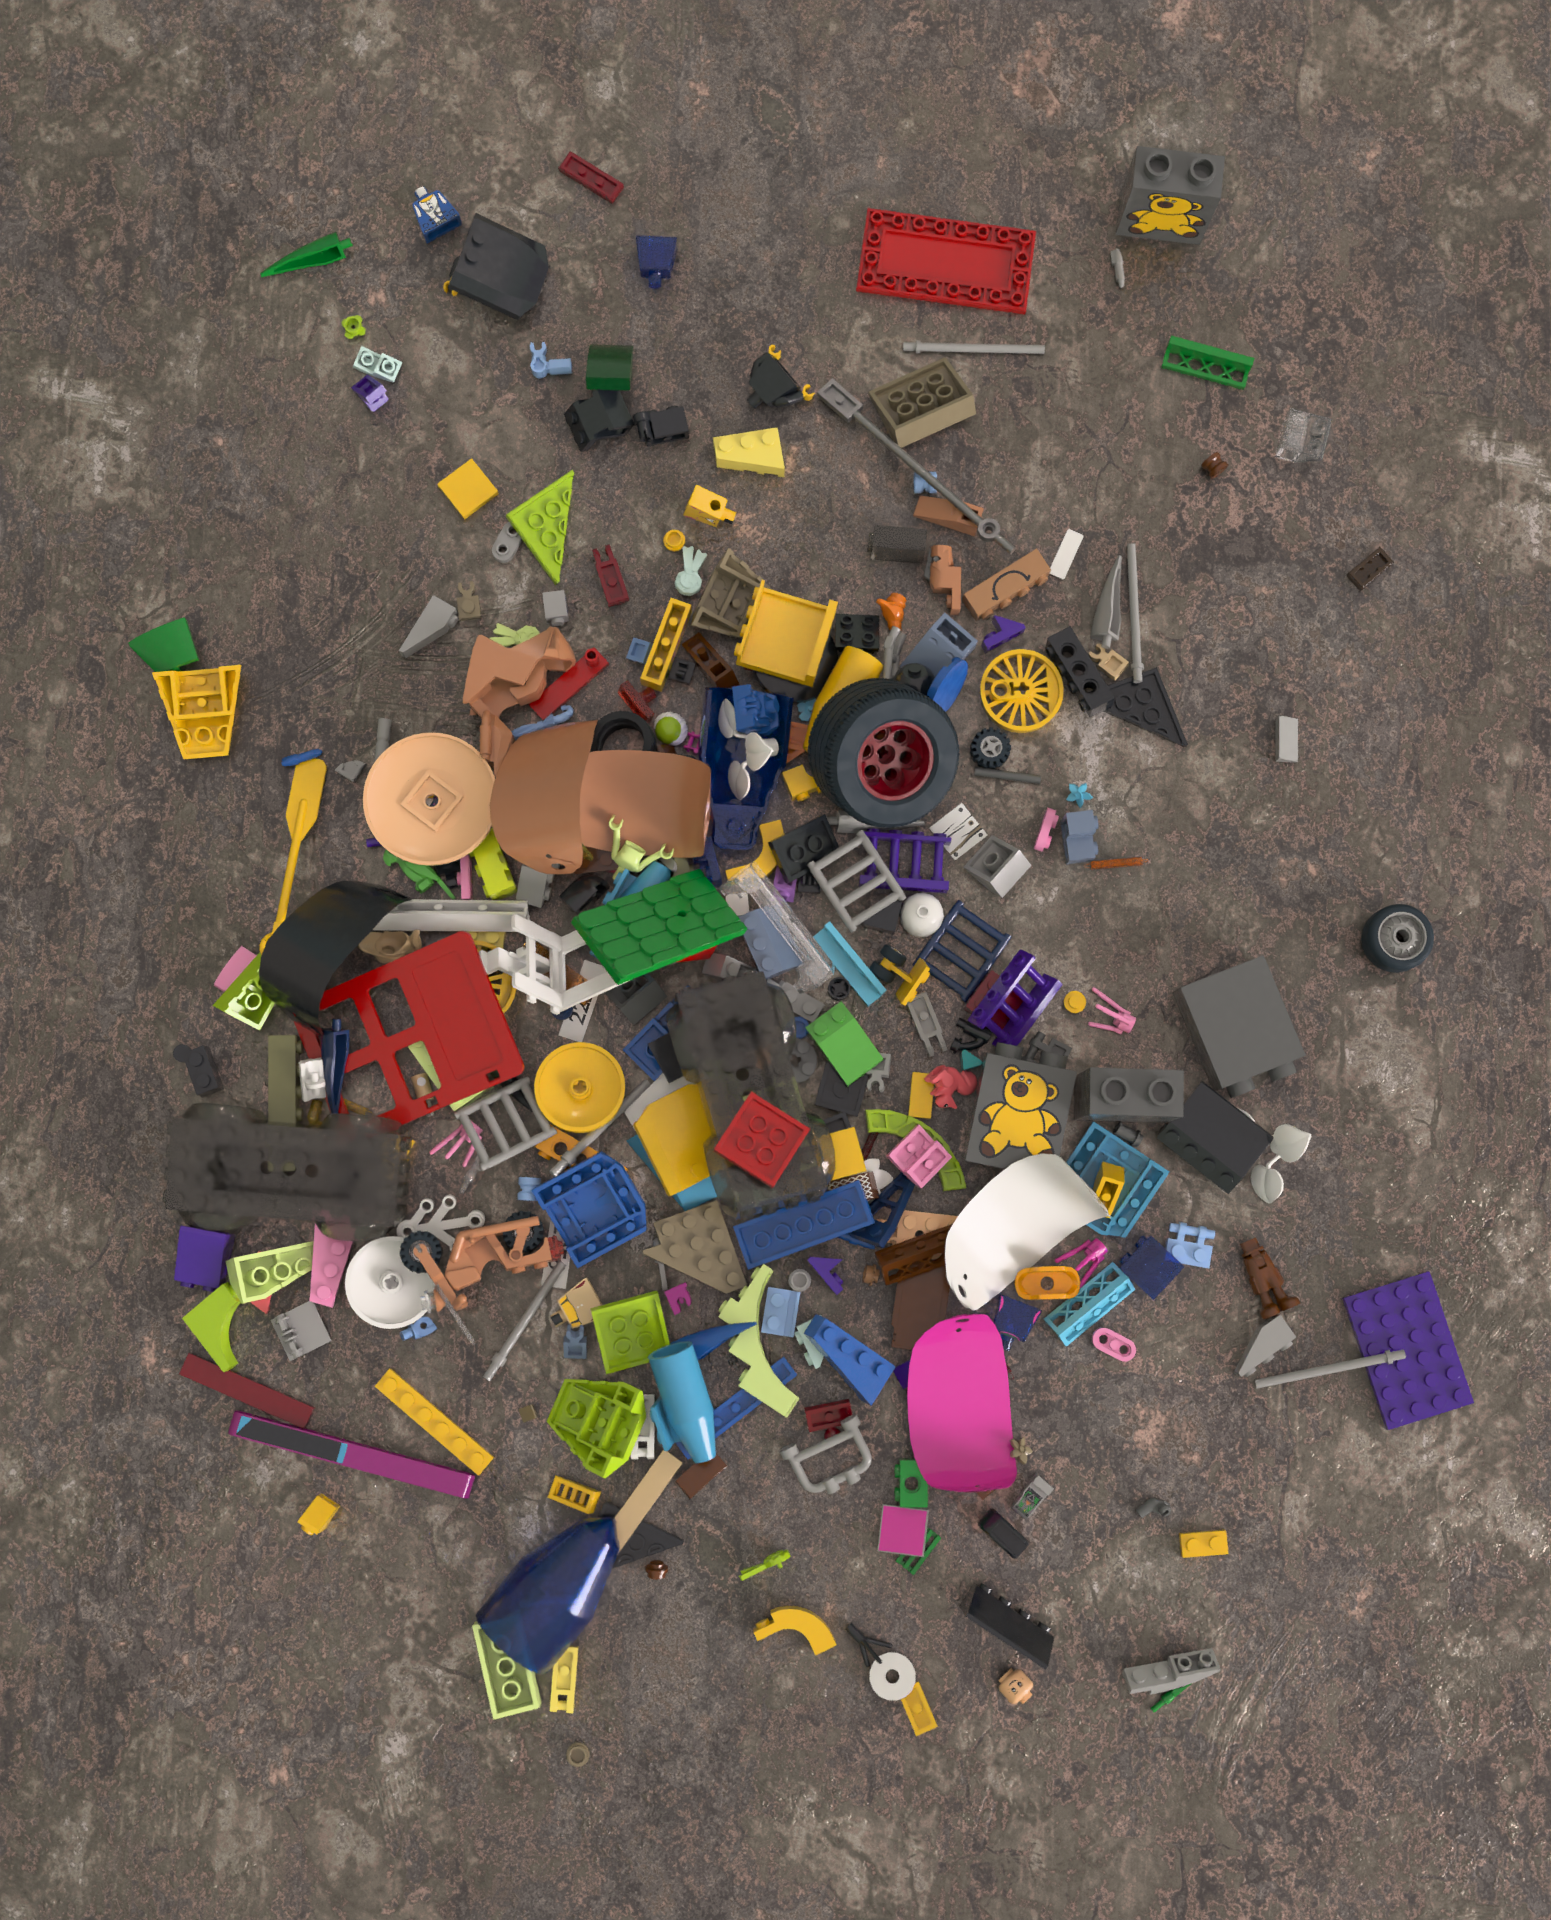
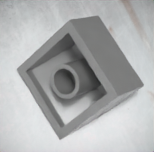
M991 835L963 868L989 891L1003 898L1029 869L1031 864L1019 849Z

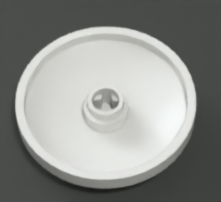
M382 1237L367 1243L353 1256L346 1271L345 1292L350 1306L361 1319L376 1327L395 1329L414 1323L428 1311L431 1306L430 1297L434 1296L433 1289H437L428 1273L418 1274L404 1266L400 1257V1246L404 1241L403 1237ZM415 1245L414 1247L418 1252L422 1253L420 1245ZM412 1246L410 1250V1257L415 1262L420 1263L414 1255V1252L412 1250V1248L414 1249V1247Z

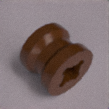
M1218 451L1201 464L1203 469L1208 470L1211 479L1217 477L1229 466L1226 461L1221 460V455Z

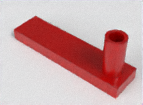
M595 647L588 649L585 655L571 669L545 689L541 697L531 702L529 707L544 721L551 713L554 714L559 710L561 706L609 665V662Z

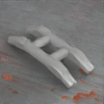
M892 626L883 646V678L892 680L895 673L899 670V656L902 645L907 637L895 626Z

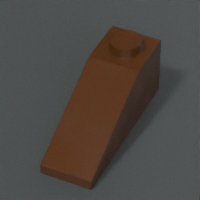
M700 632L681 644L711 686L722 698L732 691V687L740 686L733 669Z

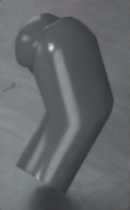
M1154 1497L1148 1499L1135 1509L1141 1518H1144L1151 1512L1161 1514L1163 1517L1171 1513V1507L1168 1502Z

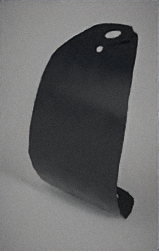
M339 881L321 889L287 917L266 942L259 969L262 990L291 1020L319 1036L323 1035L318 1021L319 1008L325 988L333 973L383 917L397 905L412 899L385 886L360 881Z

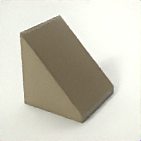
M534 1404L518 1409L523 1423L538 1417Z

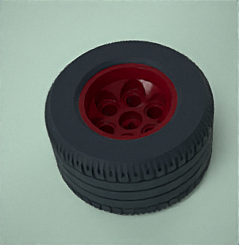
M871 678L854 682L850 686L847 685L824 704L822 710L817 714L815 722H813V727H811L808 740V761L817 786L830 801L862 823L874 827L894 828L920 820L942 802L956 777L960 750L953 723L939 704L902 682L887 678ZM900 730L899 736L894 739V734ZM905 751V756L899 759L900 754ZM870 765V770L864 773V769ZM891 768L890 774L885 776L886 770Z

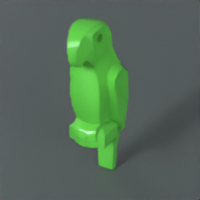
M385 850L383 854L384 862L388 866H391L392 863H398L403 873L416 883L415 889L420 894L427 891L433 886L434 881H437L452 900L456 899L431 866L404 861Z

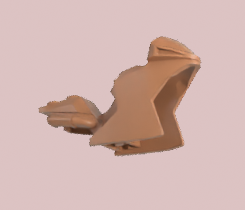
M549 626L544 632L511 648H506L483 635H478L468 668L462 703H469L471 707L469 715H478L482 719L480 726V755L491 768L494 767L495 779L510 746L515 742L511 730L499 719L502 712L516 704L524 706L538 700L546 687V672L548 670L565 672L576 663L574 652L558 627Z

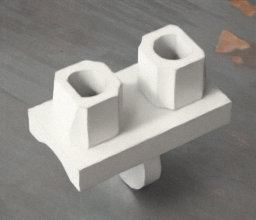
M310 1058L298 1062L302 1100L306 1102L315 1098H326L323 1060L321 1058Z

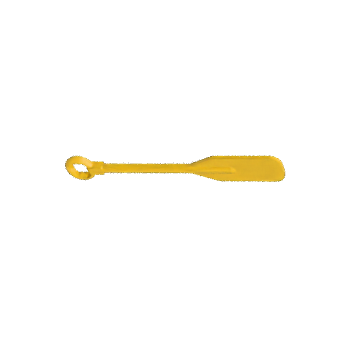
M314 758L304 761L295 767L286 811V819L292 842L276 921L274 922L272 932L265 935L259 944L261 955L268 939L286 918L300 844L316 822L327 771L325 762L320 759Z

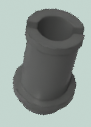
M1119 1122L1113 1131L1114 1135L1129 1142L1130 1146L1138 1147L1144 1137L1141 1131H1135L1122 1122Z

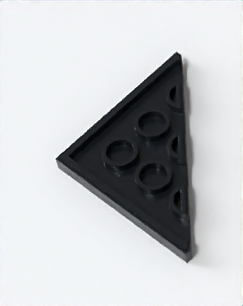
M1157 667L1142 672L1141 683H1134L1133 676L1107 685L1115 699L1113 706L1105 709L1103 712L1182 747L1188 745Z
M605 1500L565 1582L566 1584L595 1575L582 1563L621 1508ZM642 1520L607 1570L682 1545L684 1540Z

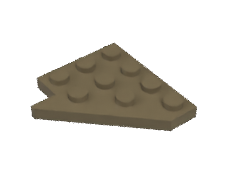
M717 1200L653 1223L660 1245L643 1250V1255L724 1294L747 1286Z

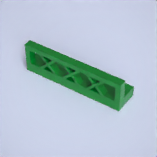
M1171 335L1167 343L1161 368L1244 390L1254 358ZM1169 354L1178 355L1182 362L1178 364L1167 362ZM1197 360L1202 368L1198 370L1191 369L1188 362ZM1214 365L1219 366L1223 373L1218 376L1212 375L1209 368ZM1234 371L1244 373L1242 381H1234L1230 373Z

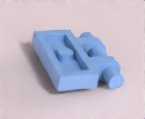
M1170 1222L1169 1231L1177 1234L1176 1239H1166L1163 1261L1209 1269L1213 1246L1204 1245L1205 1238L1214 1239L1215 1230H1209L1205 1226H1187V1223L1179 1222V1224ZM1185 1234L1197 1236L1196 1243L1184 1241Z

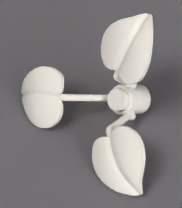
M724 699L718 716L721 733L726 738H731L734 735L735 737L746 739V761L742 762L741 765L738 761H733L728 771L730 788L736 798L742 800L750 789V777L745 767L748 765L753 771L759 770L770 756L778 754L779 746L775 738L762 739L755 732L748 735L739 733L736 730L734 707L728 699Z
M1239 1109L1241 1112H1243L1246 1116H1248L1255 1122V1120L1250 1114H1248L1244 1110ZM1289 1124L1278 1126L1274 1135H1272L1274 1139L1270 1144L1272 1152L1276 1153V1156L1266 1164V1167L1256 1165L1251 1172L1253 1189L1266 1203H1273L1281 1195L1284 1184L1280 1173L1275 1169H1270L1271 1165L1279 1158L1286 1162L1297 1161L1304 1154L1311 1138L1310 1133L1301 1131Z

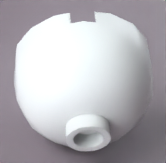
M916 893L903 902L899 918L901 925L907 933L920 938L928 937L935 933L942 924L944 914L939 900L933 895Z

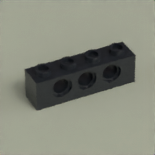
M1071 626L1048 637L1045 651L1050 659L1053 658L1055 660L1056 668L1061 677L1064 676L1068 682L1067 687L1071 694H1075L1079 699L1078 704L1082 712H1086L1089 717H1092L1113 706L1115 697ZM1069 652L1072 654V657L1066 658L1062 653ZM1080 670L1083 672V675L1077 676L1073 671ZM1091 688L1094 690V693L1088 694L1084 689Z

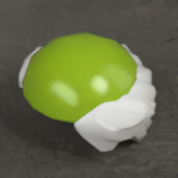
M665 712L658 715L655 719V733L658 740L662 743L676 746L681 744L687 737V724L680 714Z

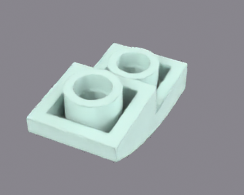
M361 346L353 368L394 383L402 362L384 353L380 355Z

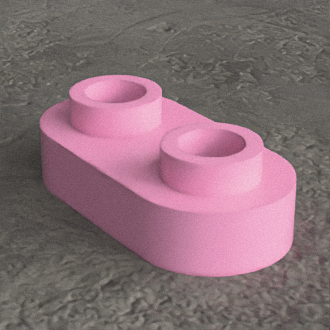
M1047 808L1034 845L1035 850L1042 852L1044 848H1049L1052 836H1049L1051 827H1056L1059 818L1058 815H1055L1056 810Z
M1098 1328L1092 1334V1344L1096 1349L1120 1361H1129L1136 1354L1135 1344L1131 1340L1108 1328ZM1101 1335H1105L1107 1338L1103 1344L1099 1341ZM1122 1345H1125L1127 1348L1125 1354H1121L1119 1351Z

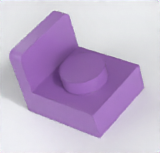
M778 865L774 878L772 899L780 902H794L797 879L790 883H785Z

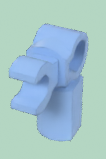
M542 342L540 350H535L534 343L530 344V351L533 355L530 366L534 377L541 379L548 373L550 375L572 374L571 358L549 359L546 362L547 348L545 342Z

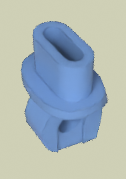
M421 1317L414 1324L407 1325L408 1328L399 1334L403 1341L411 1337L415 1340L431 1334L437 1327L429 1317ZM424 1323L426 1328L422 1329L420 1324Z

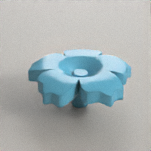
M816 698L797 705L798 712L801 713L799 715L801 721H809Z

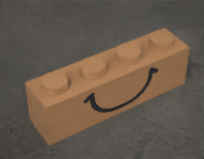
M1035 549L963 595L962 601L975 621L981 618L986 620L994 614L993 611L999 607L1003 609L1012 603L1011 599L1016 596L1023 597L1030 591V587L1035 584L1040 586L1049 579L1048 576L1051 569L1039 551Z

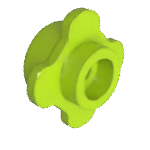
M359 315L349 316L342 320L341 325L345 328V337L347 339H352L357 335L363 336L366 333V329L361 323L362 318Z

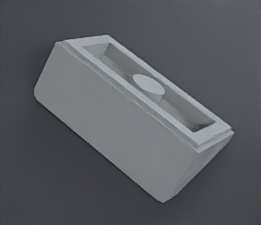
M1278 716L1275 719V762H1298V719L1286 716Z

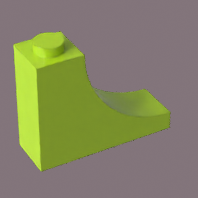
M230 1282L222 1284L182 1318L223 1372L232 1369L238 1364L229 1342V1327L232 1316L241 1302Z

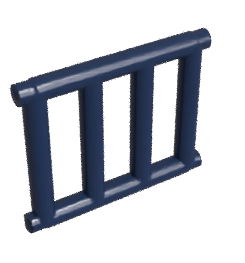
M957 900L942 921L939 929L932 935L912 965L914 967L919 958L923 959L930 968L928 972L933 977L958 993L963 1002H967L1003 952L1012 936L1007 933L1002 934L963 907L964 903L961 900ZM958 914L998 941L992 952L951 925ZM945 932L986 959L979 970L939 943ZM933 950L973 977L966 988L926 961Z

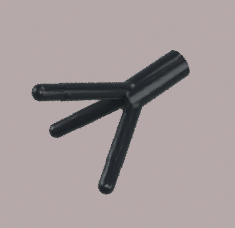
M852 1623L845 1629L859 1643L866 1667L870 1666L866 1650L878 1664H882V1660L868 1643L892 1648L891 1643L865 1637Z

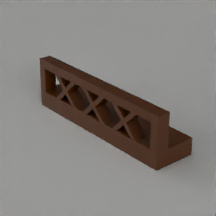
M953 1224L875 1251V1258L881 1268L885 1285L887 1286L945 1265L946 1238ZM941 1253L938 1259L931 1260L933 1255ZM921 1261L918 1266L910 1267L913 1262ZM896 1268L899 1269L896 1274L888 1276V1271Z

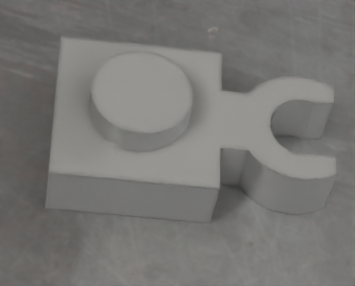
M880 1053L884 1060L866 1073V1076H872L867 1082L868 1091L872 1090V1085L875 1083L880 1085L879 1091L881 1093L885 1089L882 1077L889 1078L892 1057L891 1054Z

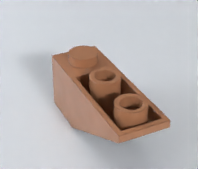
M927 496L919 497L914 517L975 537L978 526L947 499ZM964 502L980 517L982 516L984 508Z

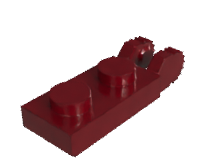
M610 544L605 545V552L609 560L602 563L597 548L592 549L596 570L608 607L628 602L629 596Z

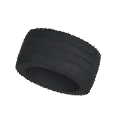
M615 711L598 720L590 752L603 751V745L608 736L616 730L623 728L635 729L640 732L644 740L642 751L657 752V741L651 727L637 714L629 711Z

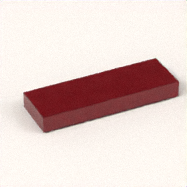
M571 151L558 167L559 172L613 204L624 188L623 183Z

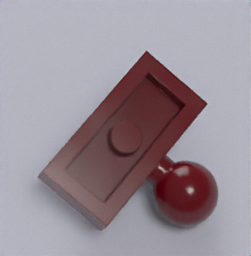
M849 1399L804 1408L809 1432L827 1429L824 1433L825 1440L841 1433L836 1427L842 1426L840 1422L852 1415Z

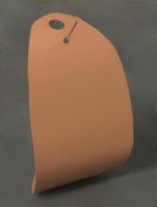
M598 720L564 723L523 734L510 746L498 770L489 804L490 818L495 837L506 854L538 872L545 874H571L582 865L581 786ZM562 864L565 866V868L557 869L552 867L551 865Z
M638 750L590 752L585 767L580 797L582 846L612 852L613 830L609 826L611 816L615 815L613 823L620 824L623 819V824L620 828L619 851L622 849L625 841L628 840L646 851L644 855L647 856L660 851L663 844H666L664 848L665 853H670L674 848L672 857L694 858L703 856L710 818V767L702 761L671 753Z

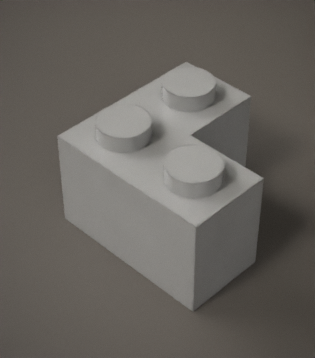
M522 864L516 901H528L529 905L541 908L544 901H548L551 896L552 888L549 887V883L553 882L555 874L541 873ZM552 864L551 866L559 869L560 864Z

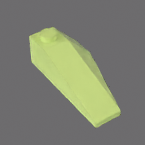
M314 1241L227 1260L226 1266L229 1281L240 1302L243 1304L265 1299L311 1271Z

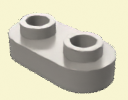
M510 522L504 525L492 547V554L495 560L500 563L511 561L523 541L517 532L515 534L509 533L513 529ZM501 547L507 548L504 553L499 552Z

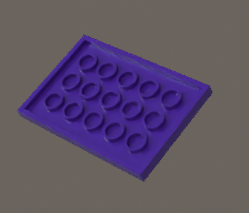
M1430 1271L1342 1298L1362 1358L1383 1354L1386 1350L1393 1352L1404 1349L1405 1359L1395 1360L1392 1364H1387L1386 1362L1365 1367L1386 1430L1474 1403Z

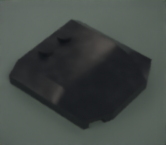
M475 213L448 288L519 320L526 312L533 309L538 301L549 269L546 247Z

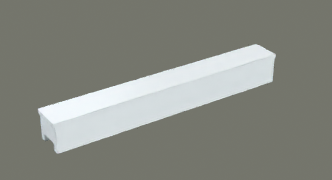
M412 899L397 905L383 917L373 930L517 932L512 929V915L517 914L527 920H530V915L528 912V901Z

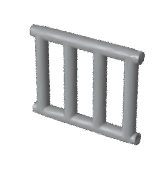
M863 830L858 831L855 838L822 859L807 864L851 933L857 929V925L893 902L906 899L903 890ZM862 844L869 855L827 881L821 869ZM874 862L881 874L839 900L832 888ZM886 881L893 893L851 918L845 907Z
M528 1076L453 1113L457 1120L460 1119L481 1161L480 1168L482 1171L557 1134V1130L550 1126L548 1120L539 1109L535 1095L529 1086L531 1082ZM519 1089L522 1090L542 1129V1132L530 1137L509 1094ZM501 1099L522 1142L512 1147H509L489 1107V1104ZM479 1109L502 1151L489 1158L468 1117L469 1114Z

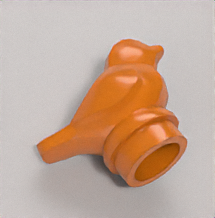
M891 593L886 601L883 599H877L876 601L881 607L883 617L887 621L890 631L892 626L899 628L900 631L902 630L903 610L906 607L907 600L899 593Z

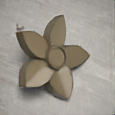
M1025 1437L1020 1438L1018 1442L1011 1439L1010 1443L1014 1450L1010 1452V1457H1017L1020 1463L1026 1464L1027 1455L1033 1451L1031 1448L1025 1447Z

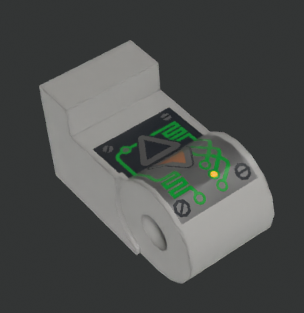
M1035 1473L1019 1493L1011 1508L1026 1520L1034 1513L1046 1496H1049L1054 1488Z

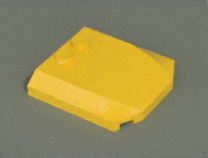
M688 1084L648 1104L639 1119L633 1124L668 1196L679 1193L717 1173V1170L724 1169L733 1164L714 1152V1148L731 1124V1120L712 1084Z

